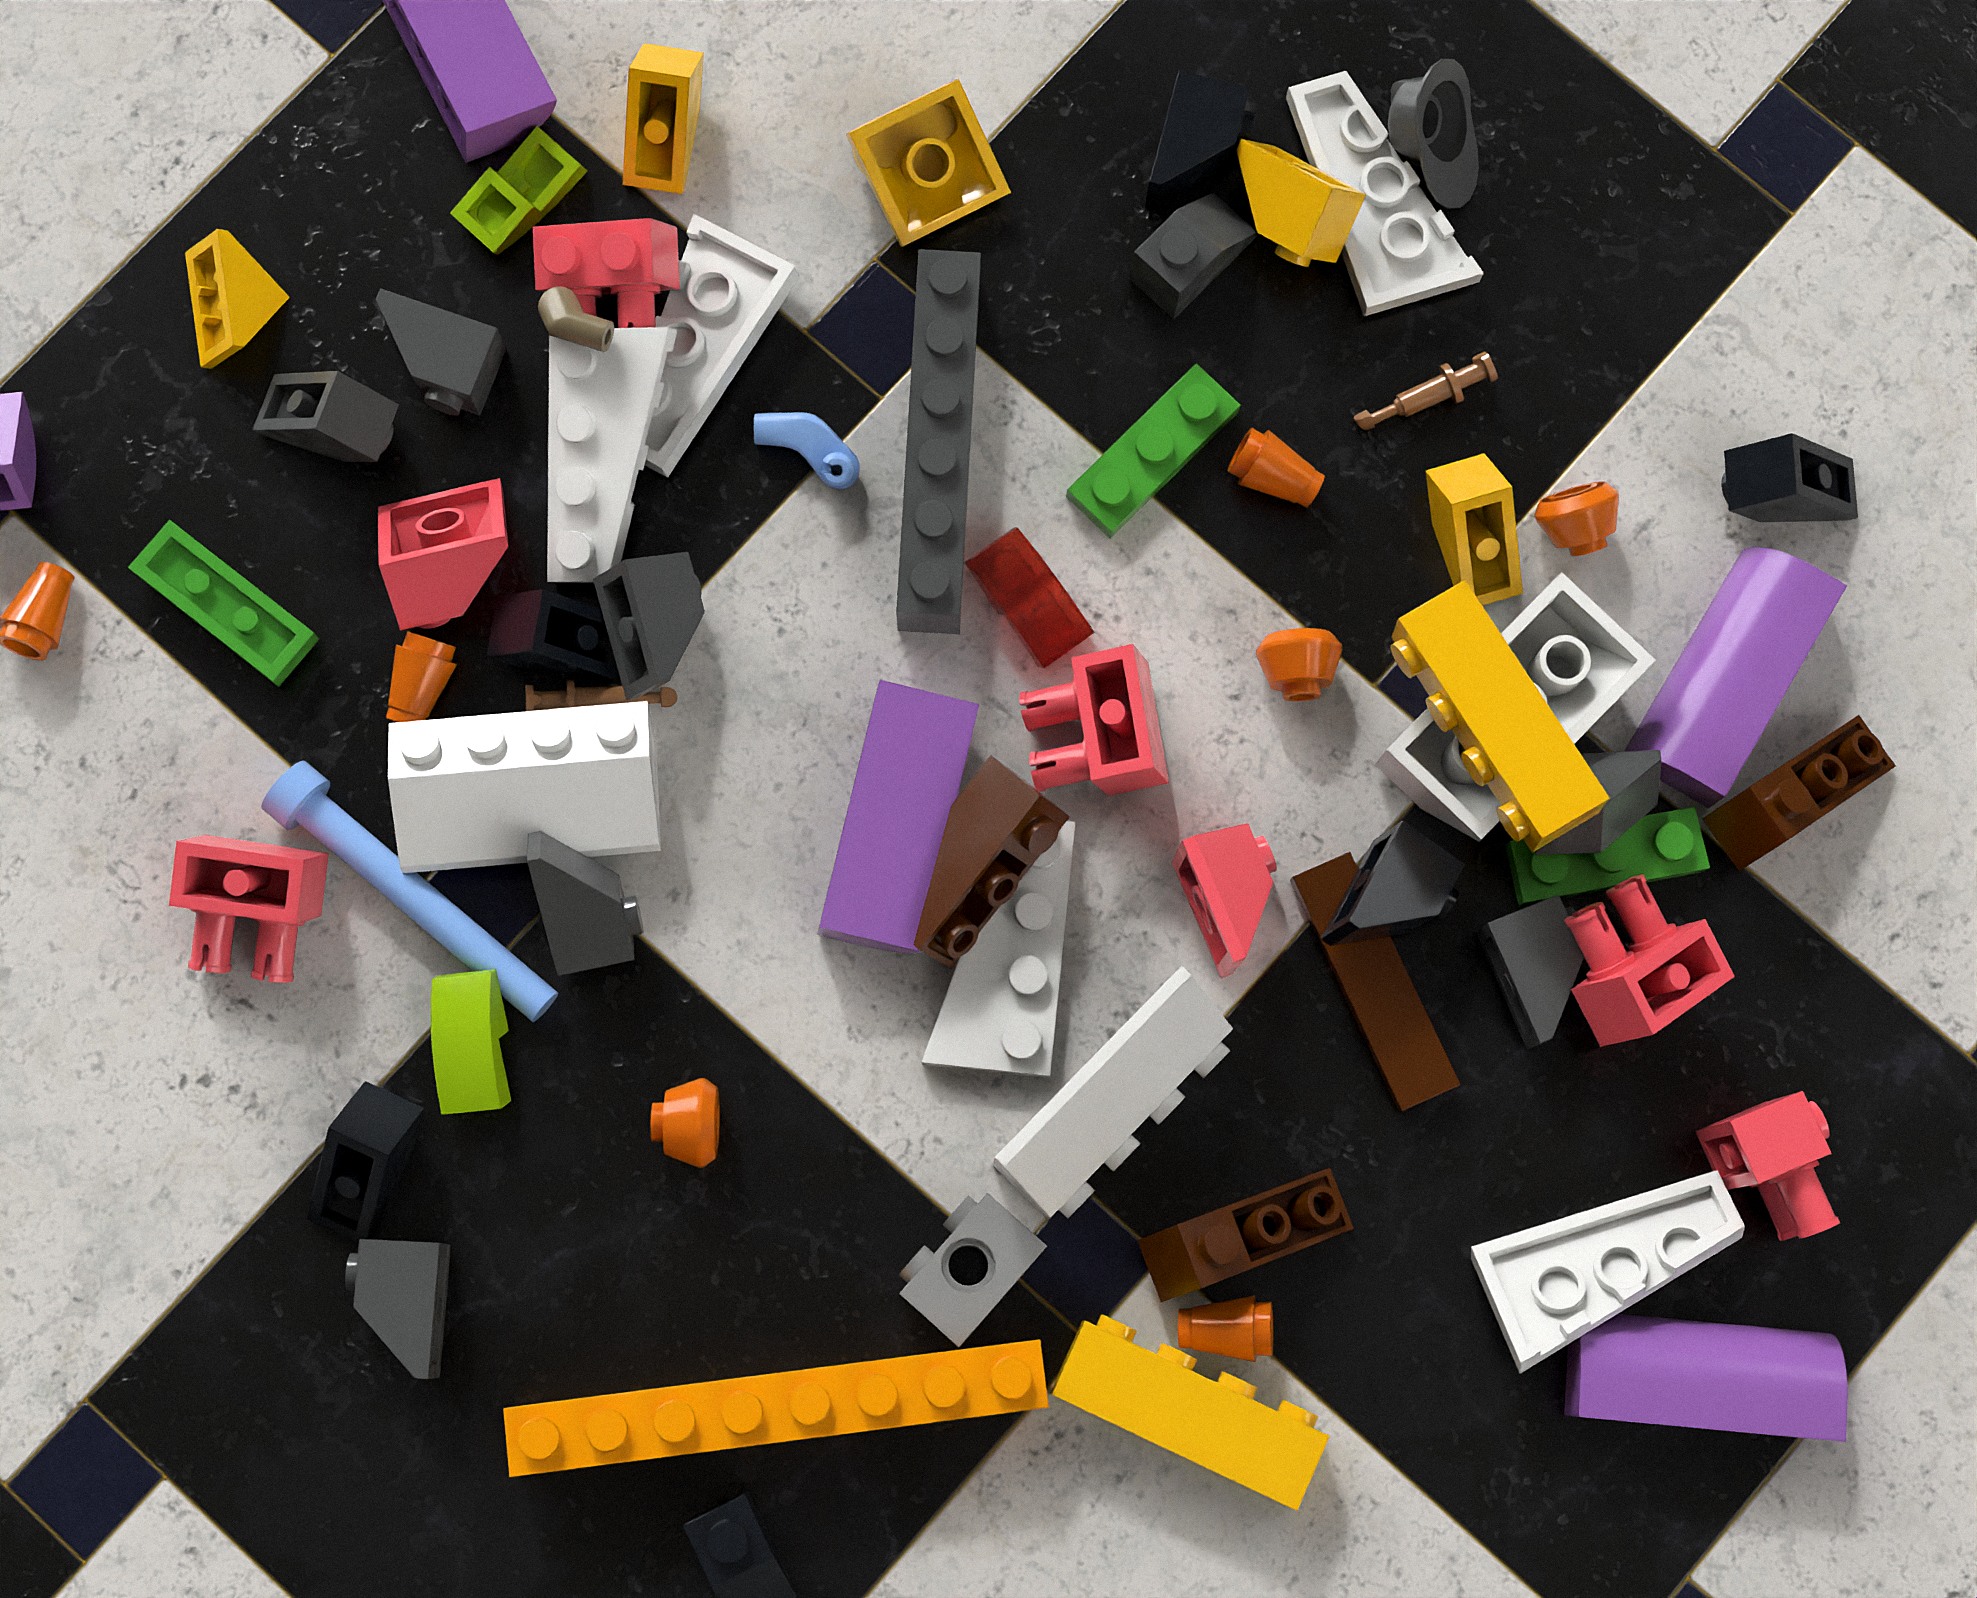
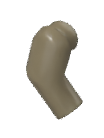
M552 287L543 293L538 303V311L550 336L601 352L608 350L614 334V323L612 321L584 313L575 293L566 287Z

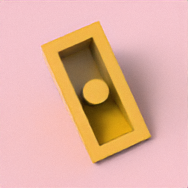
M644 43L632 61L628 71L622 185L683 194L700 113L704 52Z
M1241 139L1236 151L1257 233L1277 243L1278 246L1275 253L1294 264L1309 267L1312 259L1336 263L1366 194L1276 146Z
M1485 453L1426 470L1432 525L1453 586L1465 580L1482 606L1523 594L1513 490L1510 483Z

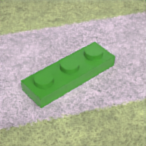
M1196 363L1067 489L1066 497L1111 539L1239 413L1241 405Z
M171 520L163 526L128 567L135 575L278 687L319 640V637Z
M1695 806L1646 815L1601 853L1535 855V852H1531L1523 839L1519 842L1512 840L1505 845L1519 906L1539 903L1556 895H1559L1562 899L1614 888L1613 886L1640 874H1644L1647 883L1701 873L1710 868Z

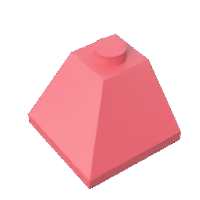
M500 478L378 506L379 568L400 631L414 627L424 629L435 628L447 623L451 618L463 616L509 547L504 493Z
M1248 823L1184 839L1181 841L1172 860L1173 867L1221 979L1232 975L1246 958L1273 885L1270 873L1277 871L1276 862L1268 842L1264 836L1254 838Z

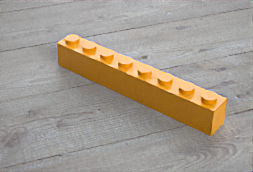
M1037 1339L503 1408L509 1477L1043 1409L1049 1408L1041 1341Z

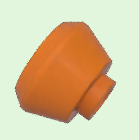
M1605 481L1575 486L1541 499L1534 517L1556 548H1569L1571 556L1593 553L1607 547L1606 536L1616 531L1619 492Z
M1297 628L1277 631L1265 636L1256 649V657L1271 689L1281 691L1283 699L1286 701L1302 702L1320 698L1321 689L1332 685L1343 649L1342 644L1330 631L1316 628Z
M699 1078L666 1090L664 1103H652L651 1141L663 1142L664 1155L698 1168H704L716 1159L720 1127L718 1087L706 1078Z

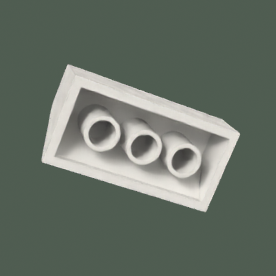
M1562 572L1501 633L1574 744L1656 661ZM1427 708L1387 748L1375 765L1422 810L1473 839L1480 841L1500 821L1497 808L1501 804L1487 784L1481 787L1472 779L1461 758V753L1465 749L1452 730L1444 732L1439 728Z
M647 701L389 723L388 783L399 865L402 874L527 863L528 833L538 831L544 832L587 857L661 851L657 742Z
M1181 966L995 1156L993 1166L1047 1220L1058 1210L1069 1218L1095 1191L1086 1182L1103 1163L1114 1172L1141 1144L1131 1134L1149 1116L1159 1125L1185 1098L1177 1089L1183 1080L1193 1070L1204 1078L1230 1052L1221 1041L1233 1028L1194 977Z

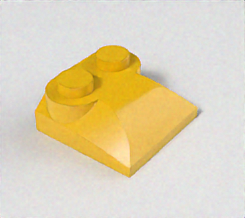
M959 79L930 91L846 133L852 146L854 161L860 171L865 174L901 247L1011 193Z

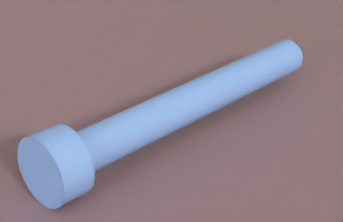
M306 761L296 763L274 783L266 794L261 808L286 830H291L298 825L303 826L472 971L496 969L502 997L532 1022L539 1019L557 998L558 992L417 872L402 874L398 856L326 796L330 788V781Z

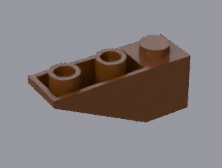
M1858 715L1702 818V820L1738 871H1741L1794 837L1896 767V765L1883 749L1879 739L1870 731L1860 715Z
M990 755L951 805L913 944L918 950L949 968H952L958 959L974 946L980 931L998 908L1014 895L1019 881L1037 858L1054 844L1059 830L1070 818L1068 814L992 755Z
M1330 1168L1177 1224L1137 1241L1162 1303L1354 1229L1332 1171Z

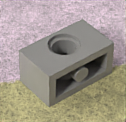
M989 1193L979 1203L975 1202L968 1195L943 1224L952 1233L935 1253L924 1245L899 1274L908 1283L899 1294L958 1347L962 1345L1047 1247L1045 1243ZM960 1248H976L983 1253L987 1260V1273L983 1280L975 1285L959 1284L952 1278L949 1272V1260L953 1253Z

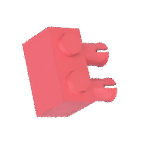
M652 218L533 227L535 290L545 292L549 288L556 286L566 287L575 293L584 313L596 317V299L601 298L605 294L617 296L618 328L656 327L654 295L660 294V291L680 290L677 227Z
M1133 644L1071 657L1074 674L1073 682L1030 692H1020V705H1026L1027 709L1021 710L1025 727L1029 732L1035 731L1037 728L1081 719L1083 743L1041 752H1030L1029 765L1031 767L1036 766L1037 769L1031 771L1034 786L1039 792L1046 791L1049 788L1091 780L1107 796L1169 783L1149 663Z
M201 835L176 841L169 906L188 908L196 912L191 960L188 962V968L201 971L202 967H206L205 972L208 973L231 972L232 964L230 962L236 916L252 918L259 922L251 978L263 981L265 976H269L268 982H293L298 926L305 925L306 921L322 915L329 853L210 835Z
M1644 874L1626 879L1613 886L1614 888L1606 891L1608 899H1611L1632 940L1627 946L1629 950H1625L1605 911L1603 902L1588 905L1564 919L1566 926L1570 928L1591 969L1586 974L1587 978L1573 987L1571 991L1600 1047L1654 1035L1735 977L1706 919L1677 927L1673 923L1667 924L1646 883L1647 880Z
M1803 1091L1763 1102L1695 1131L1712 1170H1718L1727 1190L1746 1186L1758 1188L1778 1232L1779 1241L1796 1236L1799 1239L1806 1238L1840 1223L1814 1170V1167L1819 1165L1817 1159L1832 1154L1825 1140L1830 1136L1829 1127L1821 1109L1815 1102H1808Z

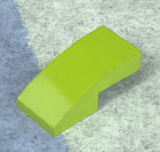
M536 126L502 168L497 172L489 167L450 214L494 254L499 255L549 213L588 170L547 133Z
M496 969L437 975L432 979L431 1041L437 1093L442 1115L502 1109L511 1101L499 1038L506 1034L509 1029Z

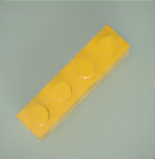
M1465 580L1398 618L1391 637L1395 642L1391 644V652L1395 661L1408 678L1417 676L1429 694V697L1426 698V705L1432 718L1444 732L1452 730L1465 749L1461 753V758L1466 770L1479 786L1482 787L1486 784L1489 786L1501 804L1497 808L1498 817L1512 839L1516 842L1523 839L1533 853L1599 814L1610 797Z
M1101 1314L1097 1325L1086 1320L1081 1322L1050 1391L1051 1395L1298 1511L1329 1439V1435L1314 1429L1319 1416L1285 1400L1281 1401L1277 1411L1253 1400L1258 1389L1257 1387L1221 1371L1217 1382L1210 1380L1193 1371L1198 1359L1164 1343L1160 1344L1156 1354L1132 1343L1137 1330Z

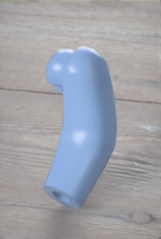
M804 412L757 413L754 415L755 445L780 446L798 451L808 461L821 480L833 489H846L856 482L860 471L857 456L816 415Z

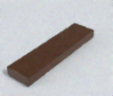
M1347 852L1293 876L1290 882L1392 1100L1400 1113L1460 1086V1082L1391 937L1387 936L1329 946L1320 939L1358 870L1351 852Z

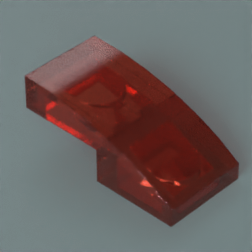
M1018 527L1012 528L964 562L996 612L1005 616L1038 667L1046 668L1095 633L1060 581Z

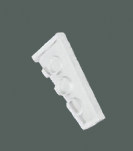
M1347 71L1289 87L1286 100L1309 164L1366 194L1341 251L1363 315L1368 316L1480 282L1484 274L1474 258L1472 256L1467 257L1453 237L1455 230L1441 210L1436 212L1419 187L1421 180L1409 162H1402L1387 139L1389 133Z
M694 213L687 230L689 241L682 260H679L680 290H670L662 315L655 318L656 327H670L677 330L672 352H667L660 382L664 383L659 408L653 409L645 445L649 446L645 466L667 478L800 277L795 265Z
M670 327L614 328L613 339L606 352L594 350L549 335L547 582L594 583L593 578L621 562L635 506L631 499L638 471H643L649 449L645 442L653 409L659 408L664 383L660 381L667 352H672L677 330Z
M1066 821L1059 830L1054 844L1037 858L1019 881L1014 895L998 908L980 931L974 946L959 958L922 1059V1065L1050 1078L1075 822Z
M1718 1170L1472 1246L1471 1260L1518 1371L1522 1373L1741 1239L1745 1225Z

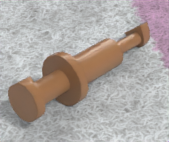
M1485 351L1472 358L1473 364L1455 372L1448 363L1439 366V376L1397 394L1396 399L1393 401L1394 404L1372 414L1367 410L1355 415L1354 420L1361 429L1370 430L1375 427L1374 424L1396 414L1408 417L1448 398H1451L1455 404H1458L1464 400L1461 389L1485 378L1490 383L1498 379L1495 366L1489 354Z
M566 678V690L534 691L533 685H525L526 712L647 701L648 704L661 703V707H671L677 702L678 698L674 689L661 687L660 692H648L636 699L626 700L623 686L575 687L574 678Z

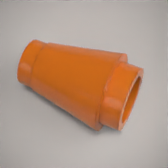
M1251 428L1244 436L1227 470L1239 478L1238 485L1292 503H1298L1305 508L1312 503L1325 478V475L1316 471L1311 464L1270 430L1263 434L1254 428Z
M39 562L35 571L0 616V645L17 655L38 661L45 660L50 650L58 649L71 594V586L75 580L73 574L58 565Z
M407 631L403 645L396 644L388 701L389 708L386 714L387 719L396 722L426 720L429 717L457 664L452 663L456 647Z
M1254 1295L1194 1306L1192 1308H1179V1348H1192L1195 1351L1256 1362L1257 1356H1272V1302H1256Z

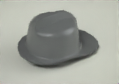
M1440 59L1429 68L1424 77L1402 79L1393 83L1391 87L1388 131L1393 148L1412 165L1422 168L1427 188L1436 202L1447 209L1461 208L1471 199L1476 188L1479 171L1478 148L1471 115L1469 80L1464 68L1455 59Z

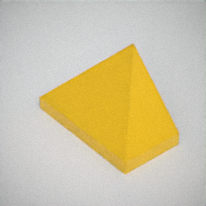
M216 229L185 252L201 368L208 369L214 368L242 349L290 298L229 231Z

